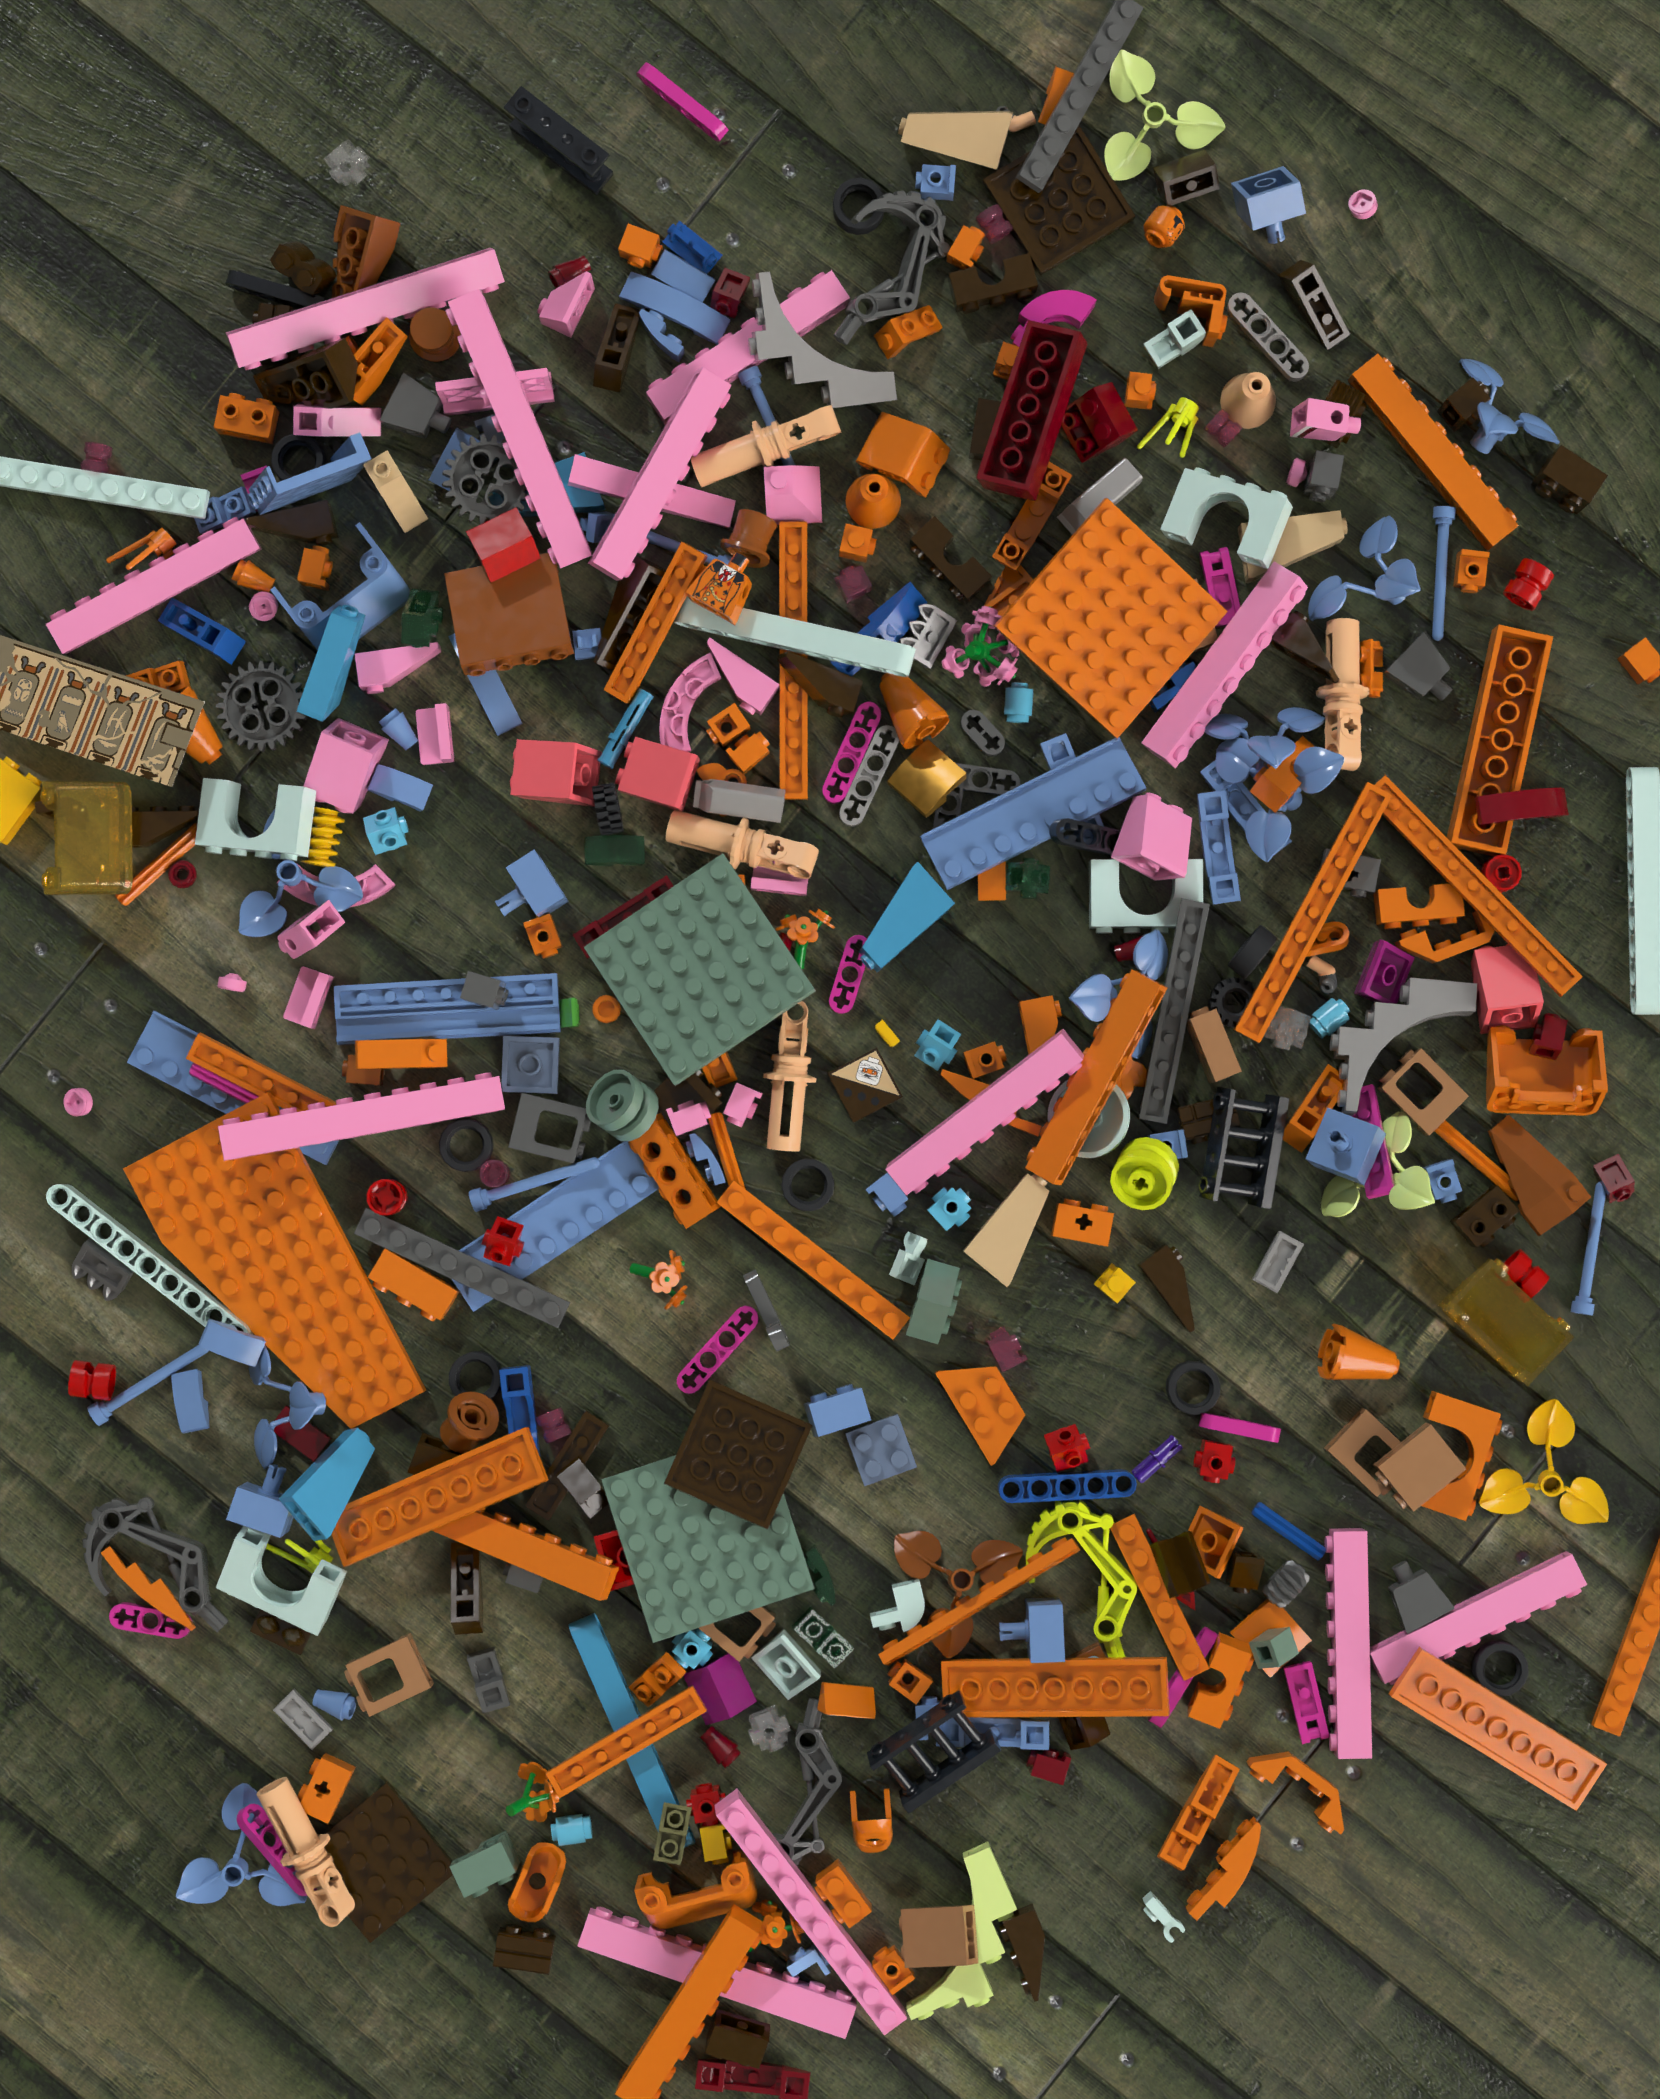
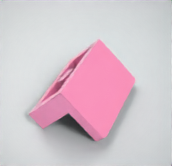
M443 703L435 704V708L416 710L421 764L431 765L455 762L449 706Z
M761 866L753 868V877L751 879L752 891L798 896L807 895L808 879L797 878L791 874Z
M304 966L301 967L283 1015L284 1019L315 1029L334 977Z

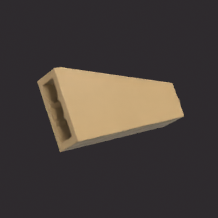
M1013 112L909 113L907 119L902 117L898 134L902 135L901 142L997 169Z
M388 450L363 464L404 533L428 520L427 515Z
M1341 510L1289 517L1270 566L1273 562H1276L1283 567H1287L1339 544L1344 539V534H1347L1348 531L1347 521L1345 517H1341ZM1248 522L1241 523L1238 527L1240 543L1248 526ZM1242 561L1245 583L1262 578L1268 570Z
M1028 1173L1023 1176L963 1250V1252L1006 1287L1009 1286L1049 1194V1190L1045 1188L1048 1183L1035 1173L1032 1176Z

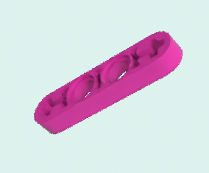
M645 62L636 73L637 77L647 87L715 141L720 142L729 131L721 120L651 64Z
M864 702L858 707L825 780L822 792L823 797L829 803L838 804L844 801L881 719V710L873 702ZM872 708L876 719H870L866 728L872 729L871 732L868 733L863 728L854 727L856 722L862 725L864 721V715L861 712ZM861 733L864 735L866 741L861 748L851 746L849 739L852 734ZM849 758L853 761L854 769L850 773H842L839 770L838 763L841 759ZM833 773H836L841 778L849 779L847 784L842 780L839 790L843 793L841 796L836 795L835 798H831L830 791L827 790L829 786L834 787L837 778H832Z
M745 1305L738 1308L683 1368L677 1377V1385L682 1392L691 1394L699 1390L756 1327L759 1317L753 1307ZM750 1311L753 1314L751 1317L753 1323L751 1325L745 1323L740 1328L745 1333L740 1336L737 1330L728 1324L733 1321L736 1326L741 1320L739 1313L743 1312L746 1314ZM730 1331L734 1334V1345L724 1347L720 1344L719 1336L722 1332ZM705 1352H712L716 1356V1364L711 1368L704 1367L700 1362V1357ZM696 1363L699 1370L707 1373V1375L703 1378L699 1374L694 1380L697 1385L695 1387L689 1385L686 1388L683 1386L685 1380L682 1376L684 1374L690 1376L696 1370L691 1365Z
M1203 1627L1196 1637L1205 1658L1217 1638V1633L1207 1627ZM1178 1668L1168 1682L1170 1714L1193 1679L1191 1677L1184 1681ZM1149 1716L1148 1721L1161 1728L1169 1716Z
M249 1804L242 1808L236 1818L240 1829L292 1890L300 1896H307L302 1882L297 1879L296 1875L292 1874L296 1871L294 1866L287 1868L282 1866L280 1862L283 1854L287 1852L265 1810L257 1804ZM251 1813L255 1815L252 1823L247 1820ZM263 1824L265 1826V1828L256 1832V1830L260 1828V1825ZM265 1832H270L274 1835L275 1844L273 1847L268 1846L264 1842Z

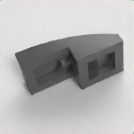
M495 1647L467 1654V1661L475 1682V1691L482 1712L486 1713L510 1706Z

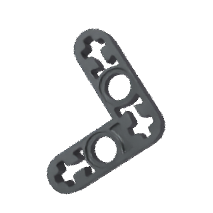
M956 763L966 772V779L955 788H959V793L951 791L946 796L954 797L957 806L952 811H945L941 806L935 810L933 829L944 823V818L938 819V814L946 817L960 816L963 791L1000 796L1008 791H1005L1004 785L995 784L996 790L990 789L993 781L992 774H998L996 780L1004 781L1006 776L1011 777V782H1014L1015 786L1010 787V790L1020 786L1019 776L1010 770ZM977 772L986 774L988 778L987 785L980 788L976 787L972 782L973 775Z
M756 1269L744 1274V1280L765 1322L766 1331L776 1352L790 1346L787 1334Z

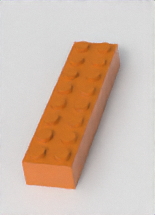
M1497 625L1491 631L1447 838L1458 849L1494 857L1506 855L1513 821L1479 825L1474 797L1520 791L1553 636L1504 625Z

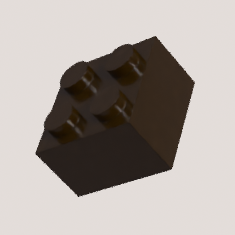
M1560 445L1548 457L1531 485L1536 487L1535 491L1542 497H1551L1559 503L1558 506L1565 512L1578 514L1590 504L1608 475Z

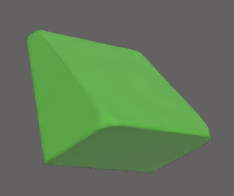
M576 998L559 1000L561 1028L579 1027V1000Z

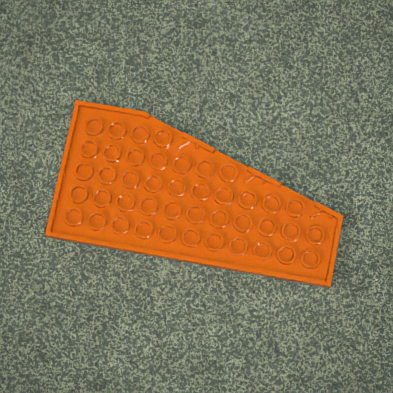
M267 1092L123 1168L162 1244L235 1316L246 1323L256 1336L263 1337L266 1341L265 1345L314 1393H323L326 1405L352 1429L425 1392L426 1388L300 1147L233 1160H223L218 1126L223 1125V1120L240 1117V1122L252 1120L251 1115L268 1112L269 1117L280 1115V1109L271 1092Z

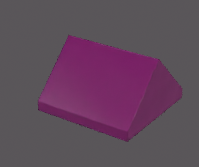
M1385 940L1375 941L1354 994L1373 1002L1397 1004L1401 986L1406 982L1414 957Z
M728 1652L706 1662L703 1667L699 1665L695 1669L686 1671L683 1675L688 1687L694 1686L707 1708V1711L701 1714L705 1725L730 1719L757 1702L739 1661Z

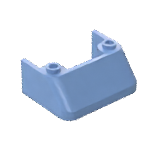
M360 522L355 526L372 547L363 554L360 560V568L368 579L326 611L322 612L312 601H302L292 608L275 586L270 589L317 650L330 614L339 605L353 606L358 609L359 613L366 615L359 636L360 639L403 607L410 599L408 585Z

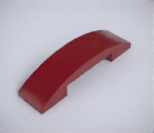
M1540 788L1474 797L1479 825L1569 815L1565 788Z
M667 875L601 919L595 920L573 934L587 959L590 956L584 949L586 945L674 886Z
M698 2059L695 2089L723 2092L724 2089L778 2095L779 2099H808L811 2072L767 2062H761L759 2069L751 2066H742L737 2062L726 2059Z

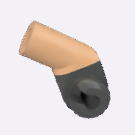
M1000 106L996 109V111H1009L1006 106ZM1029 111L1019 116L1013 114L1009 131L1017 132L1036 124L1033 112Z
M1316 955L1311 956L1306 966L1318 973L1321 991L1325 994L1332 993L1338 984L1334 966Z

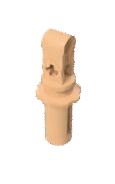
M829 405L781 425L776 420L771 422L770 426L761 428L757 421H753V431H750V434L701 451L696 457L692 456L690 459L700 486L705 487L759 465L764 467L765 465L767 467L774 466L776 459L790 458V451L816 441L834 437L841 433V429L833 407ZM797 426L806 431L802 433V439L800 440L796 436H792V434L796 433L795 428Z
M1337 618L1326 622V657L1336 672L1339 681L1334 683L1326 678V685L1318 688L1316 696L1325 700V706L1323 707V715L1325 716V749L1338 753L1345 758L1342 770L1355 771L1360 766L1362 759L1361 715L1363 707L1360 705V699L1366 698L1370 694V690L1368 687L1360 685L1359 621L1350 618Z
M674 810L670 816L666 831V842L718 856L723 853L735 870L740 862L749 864V867L756 868L761 866L791 874L797 878L809 879L819 854V850L809 843L766 834V831L758 829V831L749 828V819L742 818L740 824L736 826Z
M804 1001L798 1003L804 1009V1014L800 1019L794 1020L790 1018L787 1011L782 1014V1026H780L778 1044L779 1053L772 1054V1060L774 1061L773 1071L763 1073V1078L772 1079L770 1081L772 1083L767 1149L800 1151L806 1086H808L807 1082H816L815 1077L807 1075L808 1064H811V1058L805 1056L808 1037V1007ZM786 1038L800 1039V1041L787 1040ZM785 1081L794 1082L789 1135L780 1134Z
M279 1778L264 1786L256 1795L287 1852L280 1862L282 1866H294L296 1870L295 1875L302 1882L305 1892L311 1899L321 1922L328 1927H335L353 1911L355 1907L354 1899L349 1894L341 1874L336 1869L332 1855L327 1853L325 1846L331 1839L329 1834L318 1835L288 1778Z

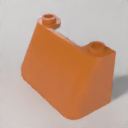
M1505 1025L1490 1027L1487 1040L1486 1104L1489 1111L1495 1113L1585 1116L1594 1114L1599 1110L1608 1091L1602 1031L1590 1028L1577 1030L1571 1036L1570 1041L1564 1040L1561 1053L1556 1060L1528 1054L1534 1039H1516V1032Z
M742 1849L733 1851V1861L730 1865L723 1868L720 1884L672 1896L669 1882L660 1883L654 1879L652 1872L638 1875L634 1890L640 1910L649 1923L658 1929H668L723 1915L729 1912L733 1904L746 1909L756 1902L758 1896L751 1861Z

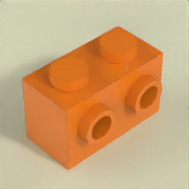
M229 393V396L220 395L214 429L218 434L273 444L279 411L275 405H272V401L257 398L256 402L245 400V396L236 393Z
M839 1859L816 1875L817 1886L814 1888L823 1901L828 1899L834 1909L831 1911L840 1924L845 1922L848 1928H851L872 1912L871 1902Z

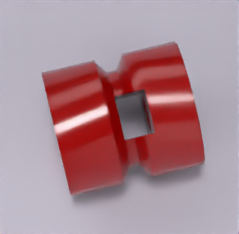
M1524 558L1515 571L1517 578L1510 579L1503 591V595L1515 605L1533 611L1542 598L1540 591L1547 590L1554 578V574L1539 562Z
M1498 855L1486 860L1479 869L1500 893L1513 889L1519 883L1522 874L1519 862L1509 855Z
M394 1179L378 1180L369 1187L367 1192L369 1208L379 1215L399 1213L405 1207L408 1200L405 1186Z
M1522 1249L1517 1250L1506 1259L1495 1274L1506 1286L1512 1285L1513 1292L1523 1302L1533 1298L1550 1278L1539 1266H1532V1259Z
M74 1360L68 1382L69 1396L87 1398L91 1394L93 1399L110 1401L116 1384V1366L105 1363H98L96 1366H93L92 1362Z

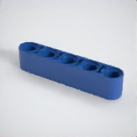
M1115 1469L1007 1475L1000 1479L997 1489L1004 1501L1008 1503L1128 1497L1135 1492L1137 1483L1134 1476L1127 1470ZM1120 1476H1127L1130 1479V1485L1126 1490H1118L1116 1488V1480ZM1094 1477L1100 1478L1102 1480L1101 1489L1096 1492L1088 1490L1089 1480ZM1064 1479L1074 1481V1489L1070 1493H1062L1059 1489L1060 1483ZM1038 1480L1046 1483V1490L1040 1495H1036L1031 1491L1032 1484ZM1015 1482L1018 1484V1492L1014 1496L1004 1494L1003 1487L1006 1483Z

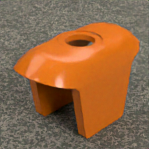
M889 1788L884 1789L886 1819L858 1821L856 1792L850 1791L852 1829L855 1845L862 1852L878 1853L886 1850L891 1844L893 1837ZM869 1839H880L878 1841H866Z
M539 1842L529 1851L508 1900L509 1912L516 1918L526 1922H537L545 1914L547 1915L566 1865L565 1853L559 1847L551 1843ZM534 1873H541L546 1879L545 1885L540 1889L533 1888L529 1883V1878Z

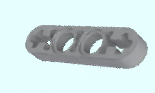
M1242 292L1234 294L1227 305L1229 316L1285 378L1293 382L1302 380L1309 369L1306 357L1249 295ZM1235 301L1239 304L1242 302L1246 303L1244 310L1248 315H1250L1251 311L1255 312L1248 319L1247 323L1243 321L1247 315L1242 310L1237 312L1234 310L1236 306ZM1255 320L1263 321L1266 325V331L1262 334L1254 333L1251 329V323ZM1278 340L1284 344L1285 350L1282 354L1277 355L1271 352L1269 345L1272 341ZM1288 352L1292 353L1289 360L1293 364L1299 362L1302 365L1300 368L1301 373L1297 371L1294 373L1290 372L1292 365L1287 359L1284 364L1281 362Z
M885 725L878 728L840 808V819L846 826L854 827L859 825L867 813L899 743V738L893 726ZM887 731L892 733L891 738L895 740L894 743L888 742L884 751L890 752L888 756L881 751L872 750L874 746L880 748L882 738L879 735H885ZM879 756L883 760V767L879 771H872L868 768L867 761L870 757ZM860 781L870 783L872 791L869 795L860 796L857 794L855 788ZM853 796L858 801L866 802L865 807L859 803L856 813L860 817L848 821L847 814L844 811L845 809L851 810L854 801L849 800L850 797Z

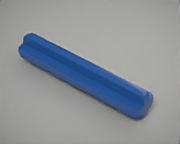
M1258 1502L1252 1510L1253 1516L1316 1560H1320L1326 1552L1324 1546L1263 1503Z

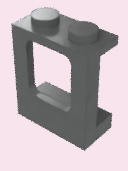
M522 1093L509 1148L576 1163L577 1158L582 1159L586 1143L581 1141L584 1131L589 1132L592 1121H590L586 1113V1108ZM547 1110L575 1117L578 1120L571 1149H560L535 1141V1133L542 1111Z

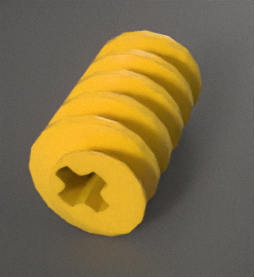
M314 807V813L317 816H313L312 824L315 827H312L311 836H313V838H310L309 847L311 849H309L308 860L300 862L321 867H333L336 863L331 861L329 857L338 855V852L333 850L331 846L340 844V841L335 839L333 835L342 834V830L335 825L344 823L345 820L338 816L339 812Z

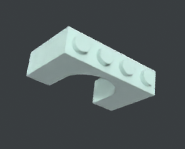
M1196 467L1194 470L1185 468L1160 529L1166 538L1192 546L1202 519L1209 509L1226 501L1238 502L1248 508L1249 522L1237 554L1243 562L1269 569L1293 508L1287 495L1272 490L1271 493L1261 491L1259 486L1252 483H1246L1244 486L1225 475H1220V478L1210 475V472L1202 468Z
M203 778L195 845L205 847V852L222 854V849L230 850V854L236 856H247V852H255V857L272 859V854L280 855L282 860L297 861L298 856L308 857L316 790L303 786L278 784L275 815L271 825L261 835L248 838L242 832L237 816L241 784L230 780Z
M1091 859L1089 861V929H1096L1098 934L1113 933V928H1124V933L1127 934L1141 933L1140 928H1152V931L1157 929L1161 933H1168V928H1176L1181 898L1203 902V859H1188L1185 878L1172 879V895L1168 905L1163 911L1153 915L1135 913L1123 902L1119 891V861L1115 859Z
M243 1526L234 1539L216 1588L318 1636L329 1617L347 1571L322 1559L312 1574L307 1588L300 1591H288L279 1588L266 1577L262 1569V1556L271 1535Z

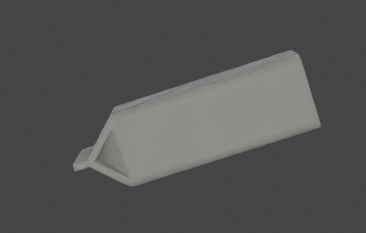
M1123 458L1057 516V519L1073 535L1104 498H1108L1116 505L1142 482V475L1127 458Z
M716 779L696 780L693 807L700 808L708 813L781 823L786 790Z

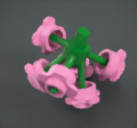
M982 606L978 611L972 612V615L976 616L975 624L965 623L961 628L962 633L965 634V651L960 648L955 649L953 646L946 648L947 654L945 659L942 660V666L945 670L954 673L956 678L964 676L963 670L968 668L969 658L978 660L973 671L976 675H979V682L984 687L989 686L996 679H999L997 685H1000L1003 680L1009 682L1011 678L1016 677L1015 673L1018 668L1014 665L1018 658L1011 661L1005 657L1002 663H1000L996 656H990L991 649L998 648L1003 654L1011 653L1012 657L1019 656V649L1001 633H998L996 642L991 643V637L988 636L987 629H996L994 625L1002 617L997 615L998 611L991 606Z

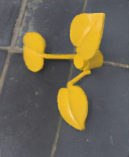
M1551 1399L1542 1403L1531 1414L1527 1424V1433L1533 1444H1545L1548 1470L1540 1473L1538 1483L1526 1482L1524 1484L1522 1476L1515 1470L1505 1468L1493 1472L1485 1483L1479 1500L1480 1506L1493 1513L1514 1514L1524 1510L1530 1504L1531 1497L1526 1488L1541 1489L1549 1497L1558 1496L1566 1491L1560 1497L1559 1507L1567 1520L1576 1524L1608 1522L1609 1509L1607 1499L1601 1487L1594 1480L1587 1477H1577L1572 1481L1569 1488L1563 1485L1561 1477L1554 1471L1551 1445L1555 1447L1567 1445L1574 1436L1575 1424L1572 1416L1559 1400Z

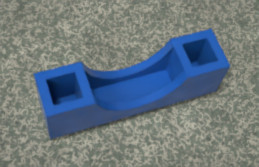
M531 1366L502 1368L499 1370L502 1399L507 1416L508 1434L524 1427H529L540 1456Z

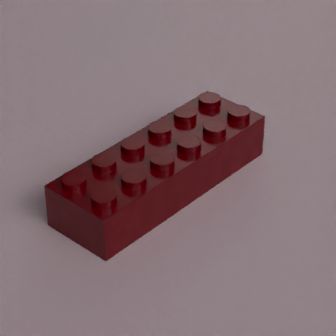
M1028 320L976 477L984 489L1036 501L1087 347V342L1081 331Z

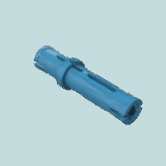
M638 688L635 697L625 711L614 733L609 734L608 739L610 740L600 758H598V762L610 769L614 768V764L623 749L627 747L628 740L654 696ZM639 706L629 726H626L636 707ZM624 731L625 733L623 734L622 738L620 739V741H619L617 747L615 748L614 751H612V749H613V747L615 746L616 742L618 741V739H619L621 733Z

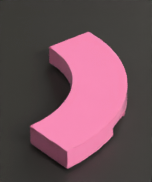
M711 653L702 656L690 664L670 688L660 717L659 732L662 745L691 752L687 733L691 709L705 689L722 679Z
M297 864L304 875L319 882L318 876L307 872ZM375 864L366 872L355 877L362 888L363 898L351 907L360 906L381 897L396 884ZM303 880L295 886H284L283 889L293 896L318 906L314 900L316 886Z

